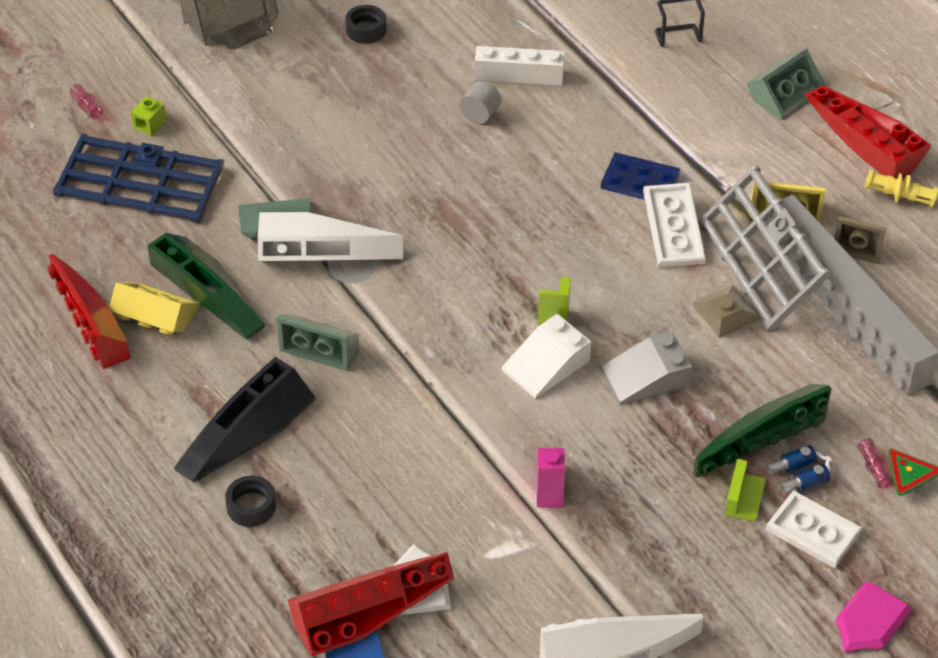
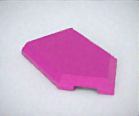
M864 582L835 619L842 638L844 653L856 652L857 649H883L912 610L908 604L873 583Z

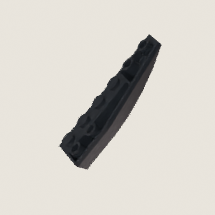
M274 357L245 383L209 421L174 467L175 471L195 483L283 431L315 400L314 394L295 368Z

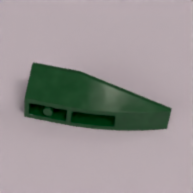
M164 233L147 245L150 265L243 338L248 340L265 327V323L220 263L190 239L184 236Z
M810 384L748 413L717 436L695 458L693 475L699 477L703 474H710L721 466L733 464L737 459L746 455H753L762 448L776 445L781 440L790 436H796L812 426H819L826 419L832 388L829 385Z

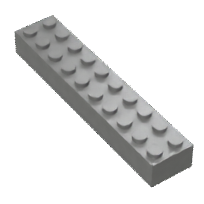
M794 195L781 199L783 201L782 206L790 210L800 224L801 228L799 231L806 235V241L823 266L831 272V275L814 291L821 303L834 314L836 320L845 326L850 335L863 346L865 352L871 355L878 363L880 369L885 371L892 378L894 384L901 388L907 396L931 385L938 360L937 348ZM776 213L767 220V225L777 216ZM792 237L781 245L783 249L794 240ZM800 248L789 257L807 284L817 275Z

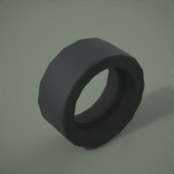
M359 5L349 10L346 14V33L351 40L366 44L374 43L385 36L387 30L386 16L380 8L373 5ZM361 21H372L377 23L376 25H373L371 27H359L355 25L356 23H359Z
M251 475L238 478L228 486L225 493L227 514L238 525L246 527L259 526L266 523L276 510L274 488L263 477ZM246 493H258L266 497V502L255 509L247 510L235 505V501Z

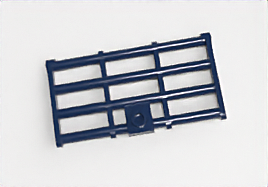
M82 133L53 189V195L60 197L65 195L96 201L103 205L107 203L144 210L150 214L154 212L190 219L191 222L199 223L223 169L224 159L215 160L182 154L175 150L172 152L166 151L164 146L143 142L139 146L132 144V142H117L90 137ZM85 145L121 151L122 153L119 159H112L81 152ZM130 153L136 154L134 162L126 161ZM162 159L168 160L165 168L158 167ZM79 161L114 169L111 176L74 170L73 168L76 162ZM176 162L213 168L214 170L211 177L177 171L173 170ZM122 170L161 178L158 184L154 185L118 177ZM72 178L106 186L103 192L99 193L65 185L68 179ZM168 179L207 185L203 194L165 187ZM115 186L152 193L153 195L150 202L110 194ZM161 195L199 202L196 211L157 203Z

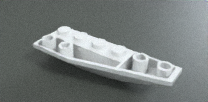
M260 212L258 261L403 259V235L309 212Z
M701 613L578 619L565 624H551L541 628L539 658H657L701 634L703 615Z

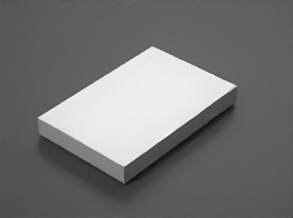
M793 490L767 523L766 531L827 565L836 568L860 536L862 527Z

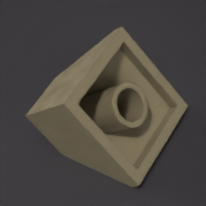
M839 216L835 240L852 258L879 264L886 227Z
M734 285L694 301L692 305L718 337L760 320L758 313Z

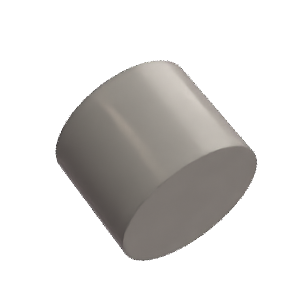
M478 81L473 84L460 100V110L470 121L483 124L487 122L500 106L501 96L498 90L491 84Z

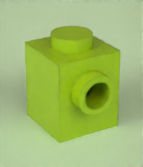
M148 96L130 112L133 129L150 136L167 121L165 104Z

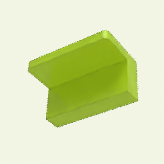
M561 277L559 291H539L538 326L556 314L568 322L570 277Z
M737 459L727 498L725 515L756 521L766 479L746 474L747 461Z

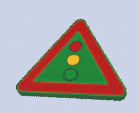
M889 449L888 456L898 496H903L938 477V466L896 449Z

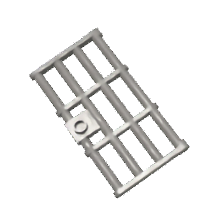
M754 165L698 220V223L703 230H706L721 253V259L726 261L739 281L744 295L749 297L764 320L763 325L767 331L771 332L831 275V272L823 266L806 241V235L799 231L801 226L792 212L782 206L783 201L777 198L760 173L761 169L759 166ZM752 180H754L770 204L761 214L744 190ZM736 196L753 220L745 230H743L727 206ZM720 212L737 237L728 247L711 222ZM776 213L777 216L767 225L766 221ZM758 229L776 254V257L768 265H766L749 239ZM792 237L794 240L783 249L781 245ZM741 246L744 247L760 272L751 282L733 256ZM798 248H800L817 273L808 284L789 258ZM781 264L800 290L791 300H789L772 274ZM764 281H766L783 307L774 317L756 291Z

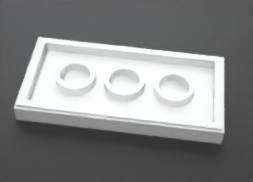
M690 183L644 186L643 193L658 268L705 264L706 256Z

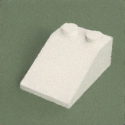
M556 314L537 327L502 366V371L536 399L590 361L591 341L560 315Z

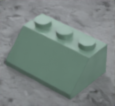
M807 48L790 53L746 83L756 103L778 118H783L808 101L806 93L822 85L826 86Z
M309 198L238 205L241 233H246V238L258 237L260 212L311 213Z
M292 314L278 315L276 318L279 350L281 352L344 371L349 370L359 352V334Z

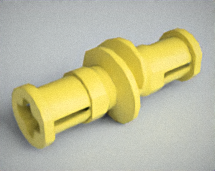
M872 169L868 172L864 186L866 190L871 188L884 194L894 195L895 203L903 197L909 201L928 204L930 208L933 207L938 192L936 187L931 189L920 186L918 183H910V175H907L902 180L901 173H899L896 179L893 176L874 173Z

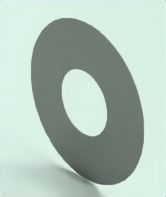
M329 260L328 262L330 274L335 279L346 283L363 281L370 277L375 270V260H359L361 268L356 272H347L342 268L345 260Z

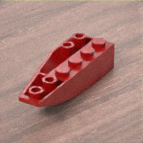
M822 85L806 93L808 101L839 138L861 159L882 175L893 176L896 179L899 173L902 174V179L907 175H911L931 148L930 143L902 122Z
M54 254L48 255L50 266H47L51 280L56 279L55 285L59 295L65 296L63 299L68 312H73L72 318L76 328L81 327L82 331L80 332L85 345L90 344L89 350L93 361L98 360L102 369L129 360L128 343L110 309L100 295L72 267Z
M443 552L347 579L287 599L294 627L310 656L313 657L364 639L453 580L454 575L448 552Z

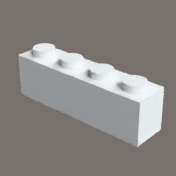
M489 46L476 47L475 81L560 86L563 84L564 51Z

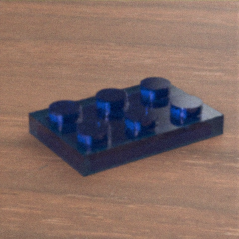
M615 152L601 181V189L645 200L644 186L676 184L681 168Z

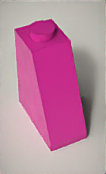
M538 448L536 460L537 507L563 508L565 448Z

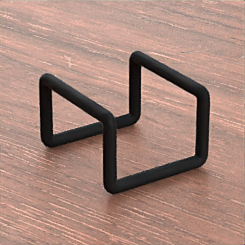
M659 0L657 2L662 16V27L656 28L655 34L661 47L665 43V33L669 30L693 28L698 42L702 41L705 11L700 0H695L701 14L699 31L693 23L666 27L667 17L662 4L693 0Z

